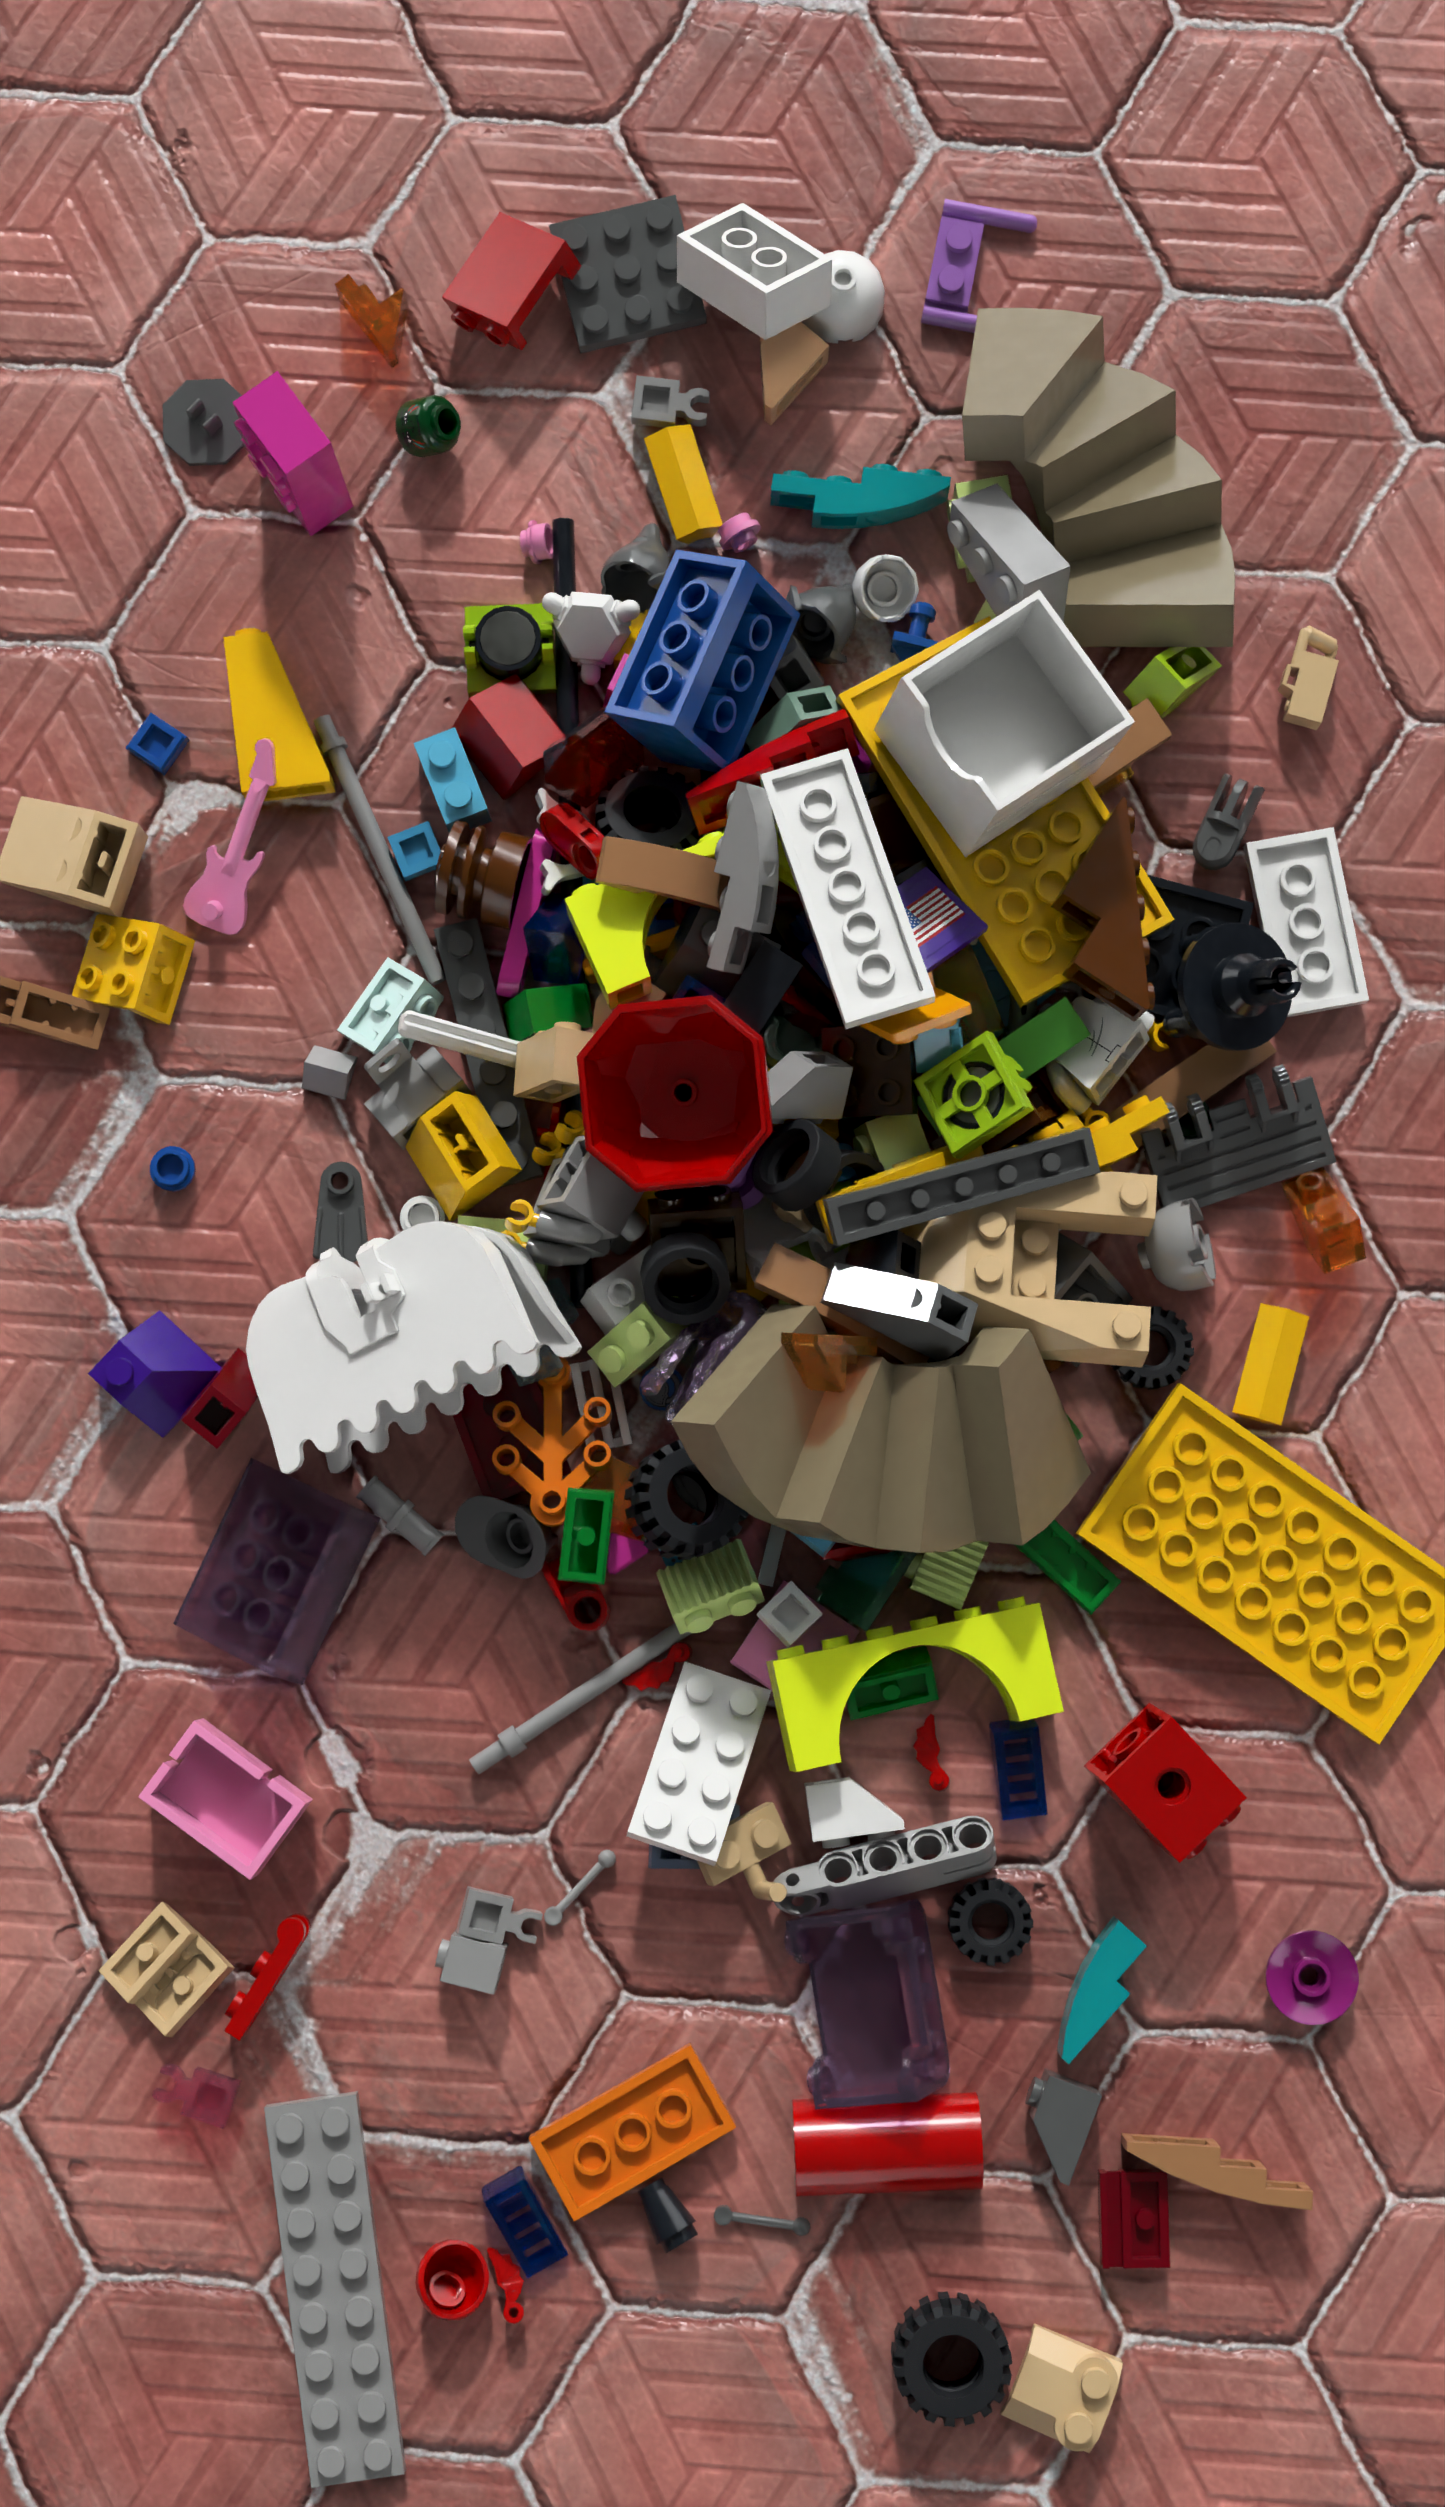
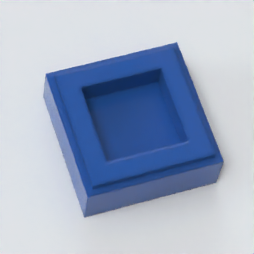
M150 712L126 746V750L165 776L190 740L186 735Z

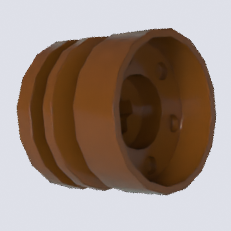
M457 820L454 822L448 839L441 849L435 873L436 913L448 915L457 898L458 918L466 919L475 901L481 902L480 917L482 924L510 930L532 845V838L503 831L498 836L493 849L487 848L488 837L486 827L480 825L476 827L469 844V824Z

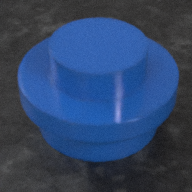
M169 1146L159 1150L153 1156L150 1163V1175L154 1183L160 1188L171 1192L186 1188L192 1182L196 1172L192 1156L186 1150L176 1146Z

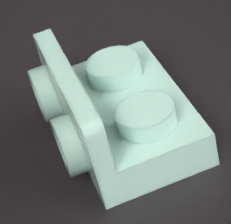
M387 957L337 1031L373 1055H376L396 1038H399L410 1052L415 1040L403 1037L398 1033L400 1016L406 1011L411 1010L434 1017L444 996L426 979ZM395 1054L389 1056L383 1062L387 1064Z

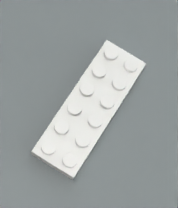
M848 748L760 774V783L766 789L773 812L774 823L845 1029L934 1003L936 996Z

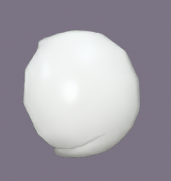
M884 554L870 558L857 570L852 584V591L856 606L869 619L877 622H895L901 620L905 614L909 613L911 605L916 601L919 587L916 572L902 557Z

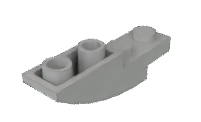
M737 781L735 791L731 793L727 802L726 812L728 819L724 835L719 839L715 849L716 866L714 872L730 876L728 886L724 888L720 896L719 908L721 914L717 929L710 937L708 943L709 960L707 967L721 972L743 974L753 933L771 934L778 892L779 854L774 817L766 789Z

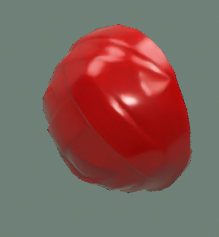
M447 2239L433 2245L419 2262L415 2281L416 2290L424 2308L436 2318L445 2321L465 2319L472 2315L482 2304L488 2289L489 2271L484 2257L476 2247L461 2240Z

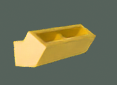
M691 424L665 427L645 437L644 441L676 540L689 545L699 539L712 538L723 523Z
M1260 1303L1232 1410L1233 1413L1240 1417L1253 1419L1265 1424L1282 1425L1309 1316L1287 1308Z

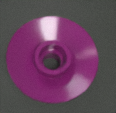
M1305 1930L1289 1935L1274 1948L1266 1965L1265 1980L1268 1994L1280 2012L1301 2024L1321 2025L1339 2018L1351 2006L1358 1990L1359 1973L1352 1953L1339 1939L1325 1932ZM1307 1967H1313L1316 1970V1979L1309 1984L1303 1983L1301 1979L1302 1971Z

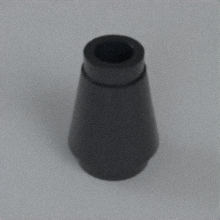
M663 2178L638 2191L655 2244L660 2243L665 2253L698 2235L692 2224L696 2220L669 2186H666Z

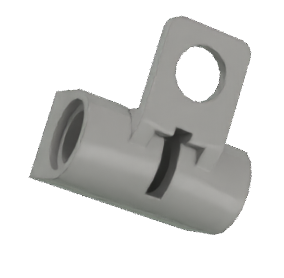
M396 1038L364 1065V1069L380 1087V1090L368 1099L364 1105L403 1150L419 1118L454 1091L466 1094L472 1093L463 1079L433 1046L415 1060L401 1040ZM395 1054L394 1057L387 1064L380 1067V1065L386 1058Z

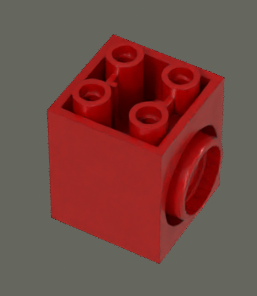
M1148 1703L1084 1765L1089 1773L1143 1831L1179 1863L1185 1858L1191 1859L1198 1855L1208 1842L1206 1837L1219 1825L1223 1827L1232 1822L1241 1811L1239 1805L1247 1799L1176 1720L1151 1703ZM1164 1774L1163 1779L1158 1783L1159 1779Z

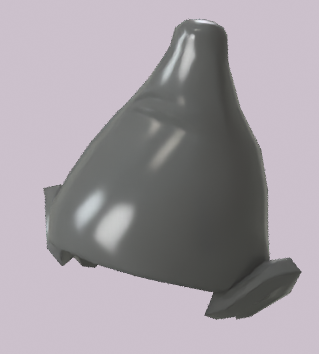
M654 523L645 525L636 539L613 553L606 560L601 572L602 594L612 595L614 601L617 599L622 602L634 600L639 604L641 612L650 609L671 562L661 543L658 525Z
M844 584L840 587L822 586L799 594L797 587L791 585L786 600L800 613L794 633L809 656L816 659L815 661L820 664L847 663V656L842 654V651L852 634L857 618L852 585Z

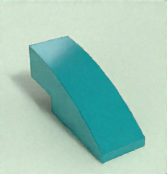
M1115 1916L1110 1919L1093 1942L1079 1967L1068 1994L1057 2046V2052L1068 2064L1072 2062L1130 1995L1117 1980L1147 1947L1144 1942Z

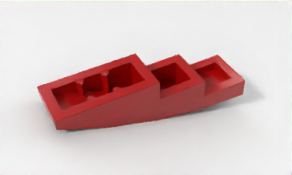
M845 709L803 725L760 746L719 770L685 795L699 835L726 826L728 819L726 812L727 802L731 793L735 791L737 781L762 787L760 774L847 748L851 757L859 755L850 718Z

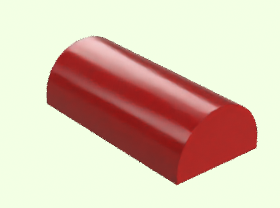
M976 2092L792 2099L796 2197L983 2189L982 2126L979 2100Z

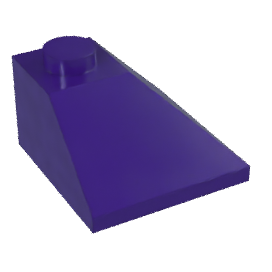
M159 1310L121 1338L88 1374L123 1407L164 1438L179 1423L182 1414L220 1370L221 1366Z

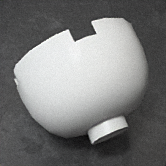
M836 250L826 253L825 255L832 259L831 306L803 320V323L828 343L838 344V340L847 341L853 339L852 342L862 340L876 328L883 315L885 289L880 273L868 258L856 252Z

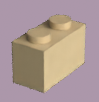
M556 1022L554 1027L546 1031H538L534 1036L517 1043L513 1096L556 1103L579 1094L580 1086L576 1056L595 1033L581 1031V1025L577 1023Z

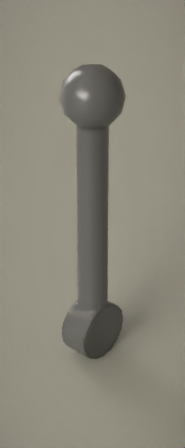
M727 2205L718 2206L714 2212V2219L719 2225H727L734 2221L789 2229L799 2236L808 2234L811 2228L810 2222L804 2217H799L793 2221L732 2212L731 2208Z

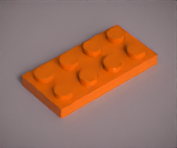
M690 2042L529 2136V2141L575 2222L736 2128V2123Z

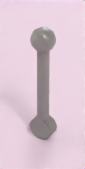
M607 1849L601 1851L598 1855V1862L557 1906H551L545 1911L544 1919L547 1924L552 1926L559 1924L563 1918V1912L604 1868L612 1867L615 1864L616 1855L613 1851Z

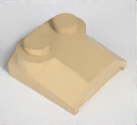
M1034 2323L1031 2329L1030 2341L1010 2395L1000 2413L1013 2421L1058 2440L1069 2450L1090 2453L1101 2435L1115 2398L1123 2362L1118 2357Z

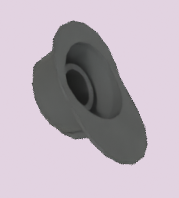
M479 1495L468 1498L459 1507L455 1517L456 1535L460 1545L470 1557L482 1564L522 1579L535 1576L543 1568L546 1555L550 1548L558 1541V1535L552 1532L551 1526L538 1522L531 1512L530 1505L526 1504L513 1505L494 1497Z

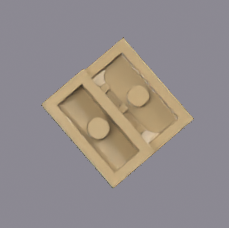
M161 1902L99 1969V1972L127 2003L135 2004L165 2037H173L235 1967L189 1922L167 1903Z

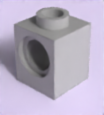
M455 1930L451 1935L450 1941L442 1939L438 1950L435 1967L443 1968L440 1981L494 1995L498 1988L509 1943L503 1942L501 1945L461 1936Z

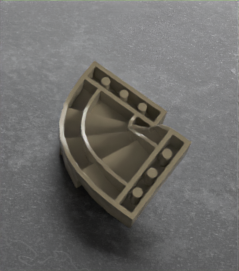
M978 308L962 412L965 461H1010L1023 476L1035 507L1042 534L1071 566L1063 623L1081 647H1233L1235 569L1232 548L1221 523L1222 479L1198 451L1176 435V390L1142 373L1105 362L1103 316L1055 309Z
M772 1304L671 1421L689 1458L714 1490L757 1519L801 1536L860 1547L931 1553L949 1552L975 1541L1024 1545L1048 1527L1069 1504L1091 1474L1030 1329L984 1326L960 1356L940 1362L891 1364L883 1357L839 1354L831 1341L816 1306Z

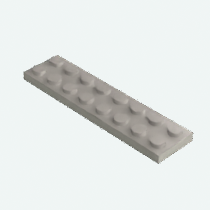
M358 2091L267 2104L264 2107L311 2488L404 2475L406 2463Z

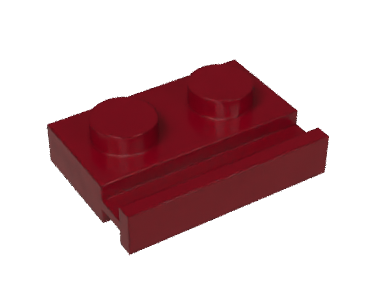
M1159 2168L1118 2169L1116 2171L1098 2169L1100 2265L1102 2269H1110V2267H1123L1124 2269L1170 2268L1167 2173Z

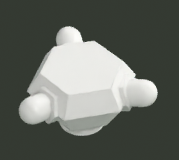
M550 592L542 599L543 608L553 614L552 618L555 621L552 625L571 661L578 662L577 666H581L582 681L588 685L596 684L601 676V668H605V665L613 663L615 655L621 650L631 633L629 629L631 620L637 618L640 613L639 604L634 600L622 602L617 599L614 601L612 595L571 592L570 596L565 595V597Z

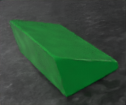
M568 1487L558 1580L605 1584L615 1496L614 1490Z
M924 1645L891 1653L869 1668L859 1679L846 1702L850 1720L939 1700L933 1665L927 1647Z

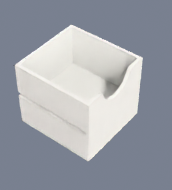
M1038 590L901 677L874 731L962 854L967 857L1095 773L1135 721L1042 592Z

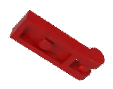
M294 1913L279 1924L277 1928L278 1945L272 1954L267 1951L261 1954L250 1972V1975L256 1978L255 1982L247 1994L240 1990L224 2015L231 2018L224 2031L240 2041L248 2033L309 1935L311 1925L305 1915Z

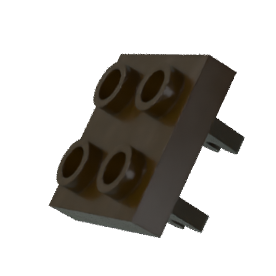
M845 1026L822 1028V1051L833 1054L853 1067L842 1118L918 1114L917 1087L913 1081L916 1079L914 1041L906 1044H893L861 1026L845 1029Z

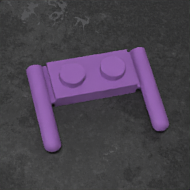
M945 199L921 323L974 333L977 315L968 314L967 311L984 225L1032 233L1037 227V218L1030 214Z

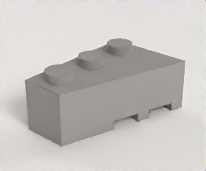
M998 483L951 501L950 522L947 525L949 539L958 550L996 617L1040 590L1064 622L1071 566Z

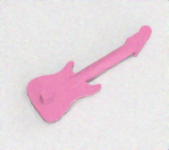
M267 738L258 740L255 744L257 755L249 774L252 782L225 858L217 853L215 845L207 848V866L205 871L184 898L183 908L189 918L205 927L224 934H237L245 926L249 882L261 867L265 857V853L259 851L253 859H244L268 788L277 782L275 747L273 742Z

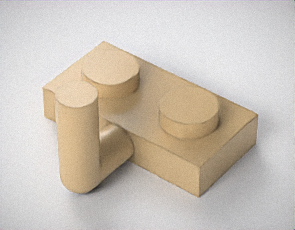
M765 1802L729 1821L715 1866L697 1861L707 1885L715 1886L743 1871L752 1894L756 1898L774 1902H781L785 1899L787 1895L786 1887L781 1883L767 1881L759 1864L761 1860L792 1844L774 1803Z

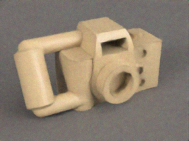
M1310 625L1302 628L1299 632L1291 664H1287L1283 671L1278 691L1288 699L1284 706L1285 713L1282 721L1317 730L1323 720L1339 660L1335 659L1338 650L1337 640ZM1307 645L1319 650L1325 655L1322 656L1315 653L1307 652ZM1289 676L1294 677L1292 685L1287 684Z

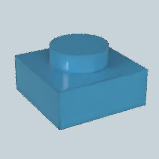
M429 821L387 837L405 882L436 870L441 850Z

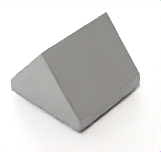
M314 1045L304 1062L302 1089L346 1100L358 1058Z

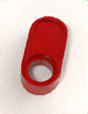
M561 802L542 813L539 818L540 828L547 842L586 878H596L602 841L605 836L568 803Z

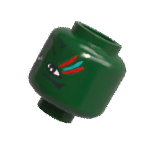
M430 395L407 401L400 407L395 419V431L398 440L404 450L412 456L423 458L448 452L457 444L460 435L461 420L452 403L442 396Z

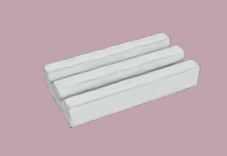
M593 1359L570 1364L580 1417L584 1415L583 1409L587 1402L581 1372L590 1371L595 1397L605 1399L599 1373L600 1368ZM611 1384L621 1437L613 1439L610 1422L606 1426L601 1427L603 1442L607 1443L610 1449L633 1444L621 1384L615 1388ZM597 1406L598 1415L601 1418L606 1413V1409ZM594 1432L585 1440L586 1446L590 1442L595 1441Z

